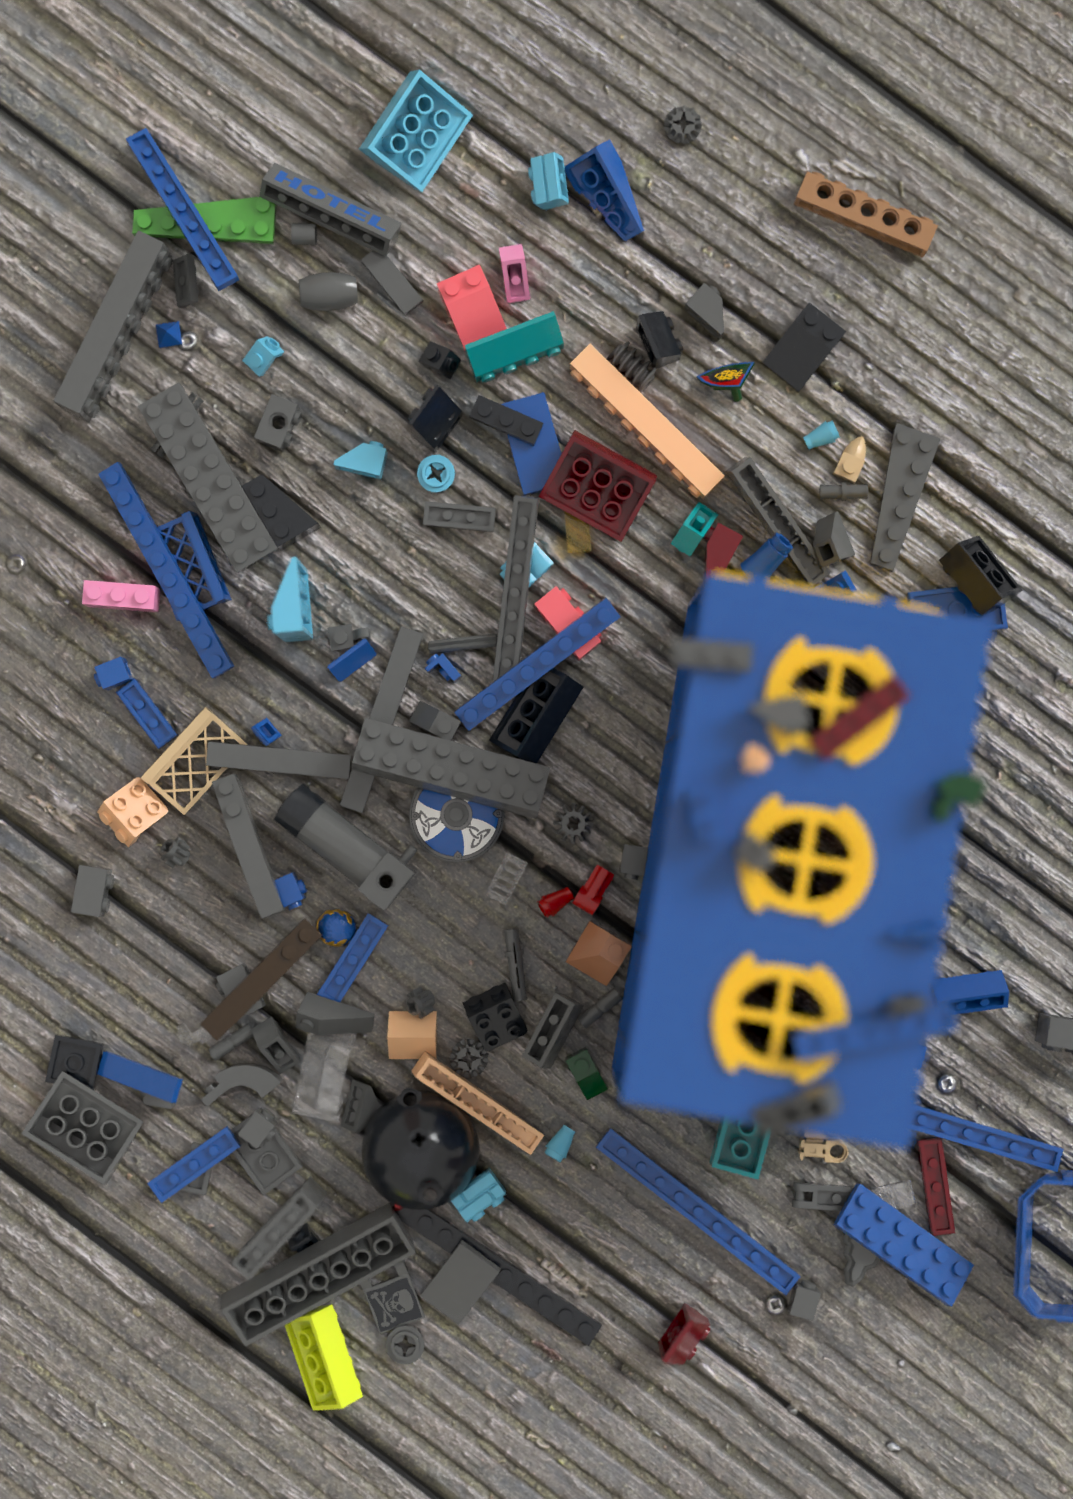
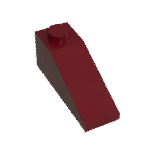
M720 523L715 528L710 527L704 538L708 540L705 546L704 579L707 574L713 575L715 571H725L743 535Z

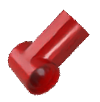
M596 865L585 885H582L572 904L593 915L602 901V895L611 883L614 874Z

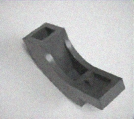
M235 1064L213 1076L219 1085L215 1082L203 1091L206 1096L201 1100L206 1106H209L225 1091L235 1086L250 1087L263 1098L284 1079L272 1069L260 1064Z

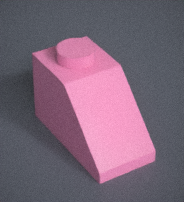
M522 244L500 247L499 254L507 303L530 300Z

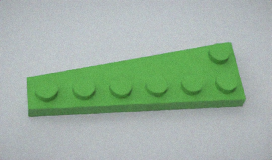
M261 197L194 204L216 241L274 244L276 204ZM167 207L134 210L132 231L134 236L139 230L151 237L186 239Z

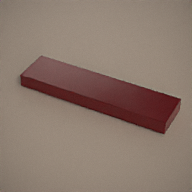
M893 675L808 741L825 762L907 700L910 695L895 675Z
M942 1138L918 1139L917 1146L930 1234L933 1236L954 1234L955 1226Z

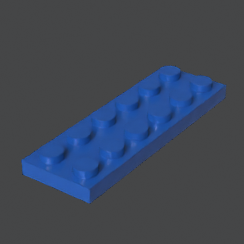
M860 1183L856 1184L833 1224L948 1307L953 1306L974 1266Z

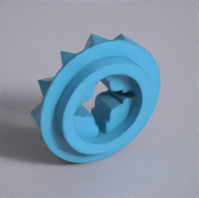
M431 455L423 459L419 464L417 477L423 488L427 491L438 493L446 491L453 484L455 470L453 464L446 457ZM430 466H433L437 471L443 470L440 474L442 482L436 478H430L432 475V468Z

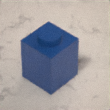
M118 657L94 667L96 670L94 674L95 681L98 687L102 686L104 690L114 689L133 680L126 658Z

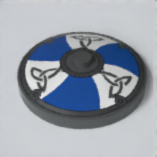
M417 788L410 804L409 819L412 832L425 851L444 861L465 862L483 855L495 844L503 828L504 810Z

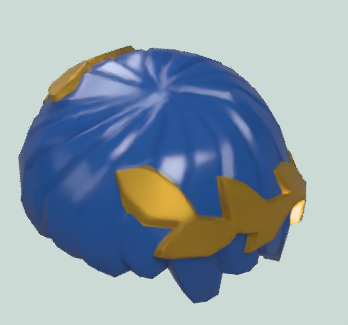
M333 909L325 911L319 917L316 929L322 934L320 939L325 944L340 947L351 941L356 933V923L353 917L346 911Z

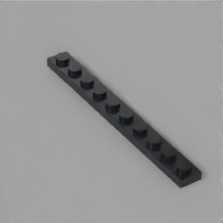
M403 1208L400 1211L395 1210L403 1223L450 1254L463 1240L501 1268L498 1275L492 1281L493 1283L589 1346L602 1327L600 1322L432 1210Z

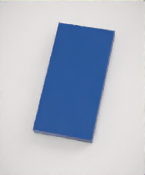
M544 392L501 404L544 423L534 446L507 435L524 496L542 491L561 455Z
M958 587L907 593L908 603L930 607L950 615L991 621L990 628L993 630L1008 628L1005 604L993 612L982 616L974 610L972 602L965 594L960 592Z

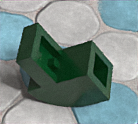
M955 773L942 777L932 788L940 792L941 795L940 797L936 796L930 806V810L933 811L930 818L938 822H945L955 800L966 806L976 807L987 782L967 773Z

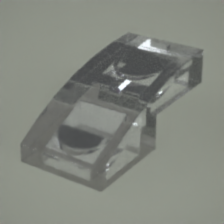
M911 1180L899 1181L869 1189L897 1210L916 1204Z

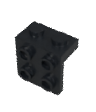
M506 983L496 985L490 990L477 996H472L467 1001L462 1002L467 1017L479 1041L485 1047V1051H491L525 1035L528 1031Z

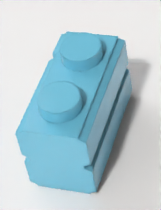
M552 152L544 156L531 158V167L528 168V174L534 186V190L531 191L533 203L543 210L567 205L569 199L563 157L558 153Z
M488 1168L471 1180L464 1191L451 1200V1202L466 1222L471 1219L475 1222L485 1215L483 1210L492 1205L495 1208L505 1200L503 1196L506 1194V1190L493 1171Z

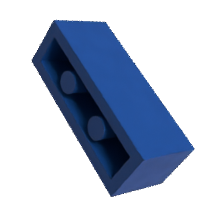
M1002 970L939 978L937 985L933 984L932 995H935V1005L947 1002L952 1003L954 1015L1008 1007L1009 989Z

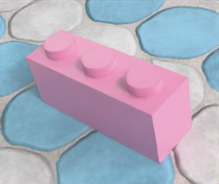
M84 580L82 604L87 607L159 612L160 589L156 586Z

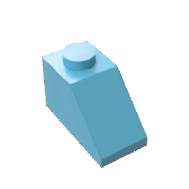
M370 441L369 444L362 443L334 460L333 465L338 470L381 480L388 451L379 442Z

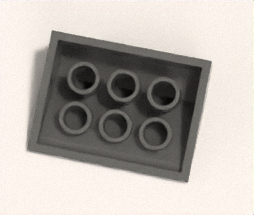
M62 1071L21 1134L99 1183L106 1185L121 1163L144 1121Z

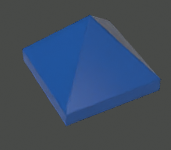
M179 321L156 324L159 348L183 345Z
M265 718L251 728L257 739L265 746L282 736L268 718Z

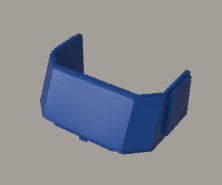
M1060 1170V1173L1050 1172L1039 1178L1018 1198L1014 1296L1032 1317L1073 1323V1305L1044 1303L1030 1287L1034 1192L1043 1184L1073 1185V1170Z

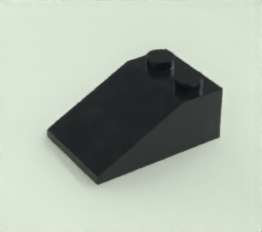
M809 302L762 364L799 393L841 341L846 331Z

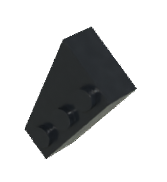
M261 474L242 485L244 492L280 551L321 528L317 521L264 475Z

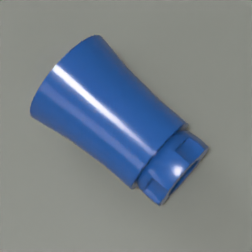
M775 533L772 538H769L751 556L741 562L740 566L747 576L768 577L769 580L774 571L788 557V553L791 552L793 546L782 534Z

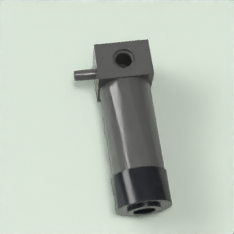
M304 783L286 798L274 817V821L277 824L281 825L293 837L298 838L359 887L358 891L383 911L390 907L417 873L407 865L417 852L413 845H410L400 858L392 852H387L328 805L323 798L311 791ZM385 874L393 878L391 887H386L382 883V878Z

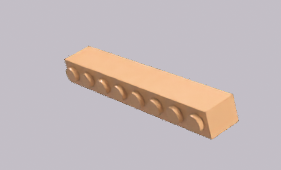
M591 344L570 363V369L572 370L570 374L579 383L583 381L588 386L587 391L595 399L599 397L605 403L603 405L604 408L611 415L616 414L622 420L620 423L627 431L631 432L633 430L639 436L637 440L646 449L650 447L655 452L654 457L662 465L666 463L672 469L671 474L678 481L683 480L689 485L687 489L694 497L698 498L700 496L704 499L724 479L725 475Z

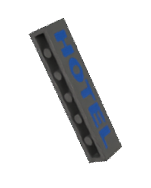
M277 163L272 165L262 179L259 197L383 256L389 254L398 240L401 222Z

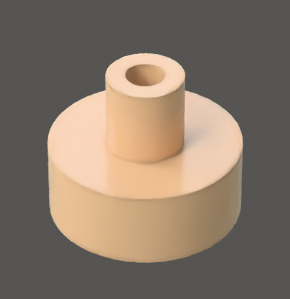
M755 745L748 746L741 755L744 763L742 768L747 773L752 771L762 772L770 763L767 753Z

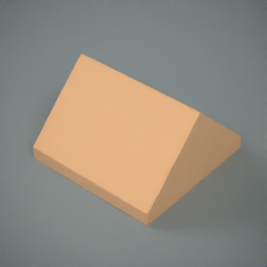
M389 1011L387 1034L389 1059H420L424 1052L437 1059V1011H433L421 1019L419 1015H411L408 1011Z

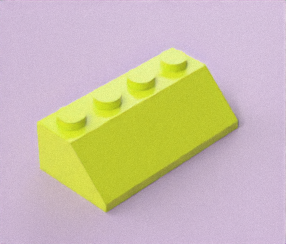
M332 1304L319 1306L285 1325L313 1411L342 1409L363 1397L360 1382L356 1377L353 1362L345 1344V1337L341 1332L337 1313Z

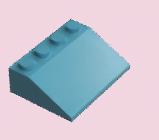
M421 70L410 71L359 150L382 168L419 192H423L473 114Z
M297 557L291 558L272 605V615H268L269 630H272L284 642L313 640L308 570Z

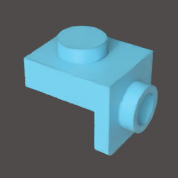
M267 336L258 339L242 361L260 377L265 374L277 357L283 355L284 351L275 339Z

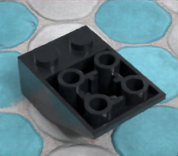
M437 384L433 389L429 388L422 398L423 404L419 409L417 407L414 408L408 417L412 437L435 454L463 416L462 410Z

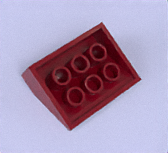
M574 430L538 497L622 542L655 484L657 475Z

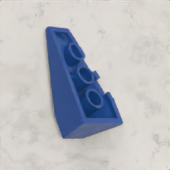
M610 139L564 166L565 173L573 188L579 194L582 193L591 202L589 205L594 210L598 209L606 218V223L624 241L644 231L622 161Z

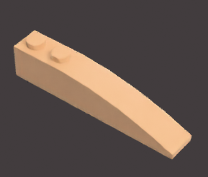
M427 1052L423 1053L411 1070L415 1078L531 1155L544 1137V1134Z

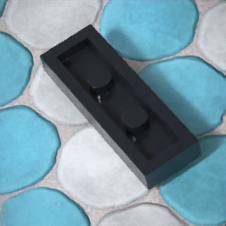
M478 395L469 415L470 419L532 446L535 445L544 425L543 422L481 395Z

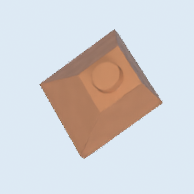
M589 921L568 956L566 963L607 986L632 946Z

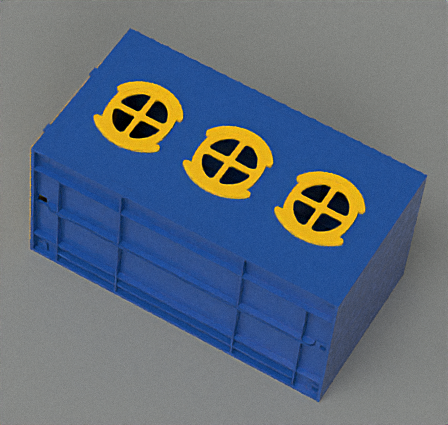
M715 571L713 575L707 574L688 603L682 639L753 644L751 672L679 666L677 668L648 843L646 866L642 880L611 1073L621 1102L757 1124L752 1113L754 1107L812 1085L834 1081L843 1106L831 1119L787 1128V1130L907 1150L908 1143H912L914 1137V1128L911 1127L912 1116L916 1117L918 1112V1101H915L916 1091L920 1090L922 1086V1074H919L921 1064H924L926 1060L927 1049L923 1047L925 1037H929V1035L803 1061L798 1059L783 1061L780 1059L779 1053L785 1026L817 1029L887 1015L884 1004L895 996L905 994H919L921 997L928 999V1006L935 1005V995H932L933 984L937 985L939 979V969H936L937 958H941L943 954V943L936 942L935 948L909 940H891V929H908L909 927L935 921L936 926H941V933L945 932L947 928L948 918L944 914L946 905H950L952 891L948 889L950 879H954L956 864L953 863L954 853H958L960 847V838L957 837L958 827L963 825L964 811H961L962 803L955 800L945 822H938L930 818L933 812L930 810V806L934 798L941 795L940 792L932 788L939 779L946 775L971 773L973 760L969 759L971 748L974 749L977 740V733H973L975 722L978 723L981 715V707H978L979 696H983L985 681H982L983 670H987L989 664V655L986 654L987 644H991L993 638V629L990 628L991 621L950 615L930 607L900 602L896 598L884 596L876 598L768 580V577L758 575L750 577ZM821 661L831 663L832 670L829 688L825 696L797 692L790 689L791 679L804 667ZM843 665H850L862 672L869 679L874 690L895 675L910 695L907 700L825 762L808 741L810 737L803 733L788 736L787 731L779 732L748 712L747 708L750 704L803 694L805 703L824 707L823 729L833 722L836 709L848 710L858 703L857 701L841 699L838 696ZM750 745L760 747L769 756L770 763L762 772L752 771L747 773L742 768L744 763L741 755ZM714 785L722 839L695 843L687 789ZM793 819H804L806 821V830L802 852L795 854L775 850L772 855L775 860L792 862L799 866L796 892L792 898H787L774 890L764 878L762 871L760 873L755 872L731 855L745 832L751 833L764 842L766 836L778 825ZM819 822L830 825L843 836L851 851L849 861L843 862L819 858L812 854L815 830ZM816 866L847 873L846 883L832 896L812 902L807 901L805 898L808 874L811 867ZM775 977L780 979L781 985L775 1012L770 1013L746 1009L738 1005L739 997L752 984L767 978ZM799 981L815 992L825 1009V1018L823 1020L817 1021L787 1014L788 997L792 982ZM741 1017L773 1024L770 1053L767 1057L755 1054L742 1043L735 1030V1020Z

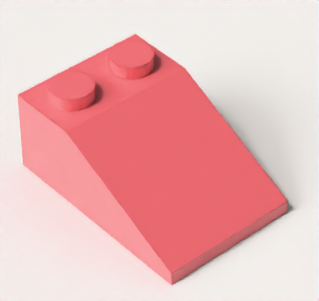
M480 264L436 283L438 293L464 350L466 344L507 329Z

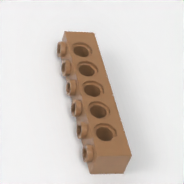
M807 171L794 205L912 254L924 257L938 227L931 219L927 217L919 218L912 215L911 211L905 208L897 209L890 206V203L886 200L873 199L868 197V194L864 191L851 190L846 188L847 186L840 181L832 182L825 179L818 172L810 173ZM825 191L828 194V198H820L817 192ZM840 200H846V201H848L849 204H850V207H848V208L842 207V206L839 204V201H840ZM861 209L870 210L872 216H864L861 213ZM883 218H890L893 221V225L888 226L884 224ZM904 227H912L915 234H907Z

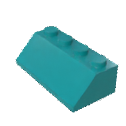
M554 311L465 345L466 357L476 382L482 381V383L495 379V375L499 373H512L520 365H533L539 361L538 358L546 355L549 358L554 357L564 349V341Z

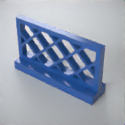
M188 511L181 514V517L157 527L160 534L166 536L164 541L167 545L170 538L181 542L176 555H172L177 563L181 560L189 564L184 577L187 582L198 586L195 592L197 600L202 588L210 592L212 601L205 604L199 602L203 611L232 600L198 513ZM181 523L185 529L182 540L172 536L174 527ZM185 544L192 547L194 551L191 561L180 557ZM193 566L201 569L203 574L199 583L189 579ZM171 606V608H172V610H173V613H174V615H175L176 620H177V621H180L179 618H178V616L176 615V613H175L173 607Z

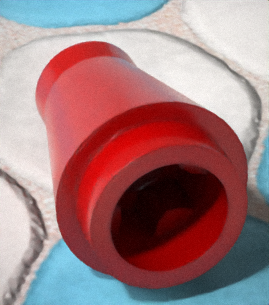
M565 887L559 891L541 896V900L537 901V904L546 918L549 916L554 917L574 897L570 889Z

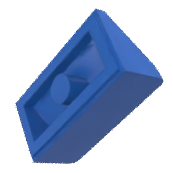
M363 639L330 663L328 669L341 682L377 654L369 642Z

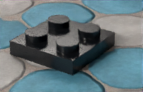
M56 1034L45 1082L54 1084L63 1071L94 1090L104 1044Z

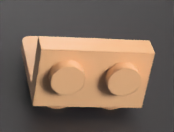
M136 777L106 799L97 813L101 821L112 828L116 838L121 843H125L127 847H130L136 842L141 833L167 814L168 808L140 777Z

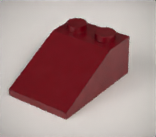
M684 1303L658 1341L662 1361L666 1364L683 1365L686 1360L690 1361L697 1351L696 1345L700 1339L702 1341L705 1340L711 1328H709L710 1322L708 1318Z

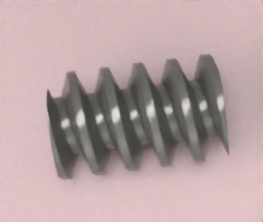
M628 341L615 348L606 359L608 361L613 359L611 364L615 368L620 366L618 371L621 374L626 372L625 378L628 381L633 379L631 384L634 387L640 385L638 391L642 393L655 379L654 375L657 369L648 370L650 362L647 361L642 364L643 355L634 357L637 349L634 348L628 351L627 349L630 344Z

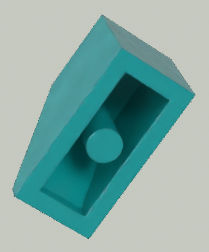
M698 502L674 537L671 545L680 552L691 556L718 514Z

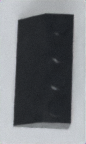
M552 668L516 695L489 741L518 759L537 764L584 687L567 674Z

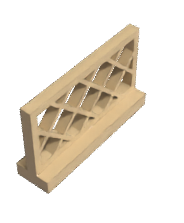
M205 707L142 775L141 779L185 815L210 788L212 782L217 780L227 769V767H221L219 770H209V766H206V771H192L191 758L205 757L206 762L207 740L221 739V743H224V739H235L239 744H248L222 722L208 707ZM213 720L221 727V736L207 737L206 727ZM204 730V737H198ZM224 730H225L230 736H224ZM204 740L205 754L191 755L190 745L192 742ZM188 748V755H181ZM178 758H188L189 771L175 772L174 762ZM172 765V772L165 773ZM209 773H216V774L209 780ZM192 774H206L207 783L205 786L193 788ZM172 775L173 789H162L156 784L161 776ZM175 775H189L190 788L176 789ZM190 791L191 801L185 807H182L176 801V792ZM193 791H199L193 798ZM167 792H173V798Z

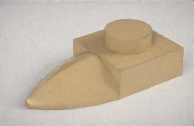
M863 436L854 439L844 449L833 475L853 484L856 483L866 456V445Z

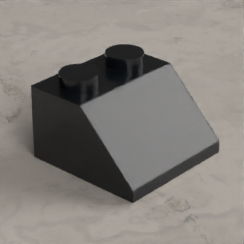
M664 311L639 315L636 329L652 367L658 369L680 360L683 347L679 338H674L672 333L674 326L669 316L666 317Z

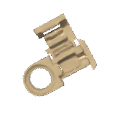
M804 1133V1136L800 1137L798 1155L801 1160H803V1156L823 1158L824 1162L841 1163L847 1158L848 1149L840 1139ZM834 1145L843 1147V1153L838 1157L830 1154V1149Z

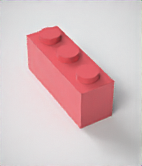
M557 586L534 604V607L556 634L584 614L578 606L576 608L572 606L569 602L572 598L564 588L559 590ZM601 633L573 653L579 661L601 643L599 638L602 636Z

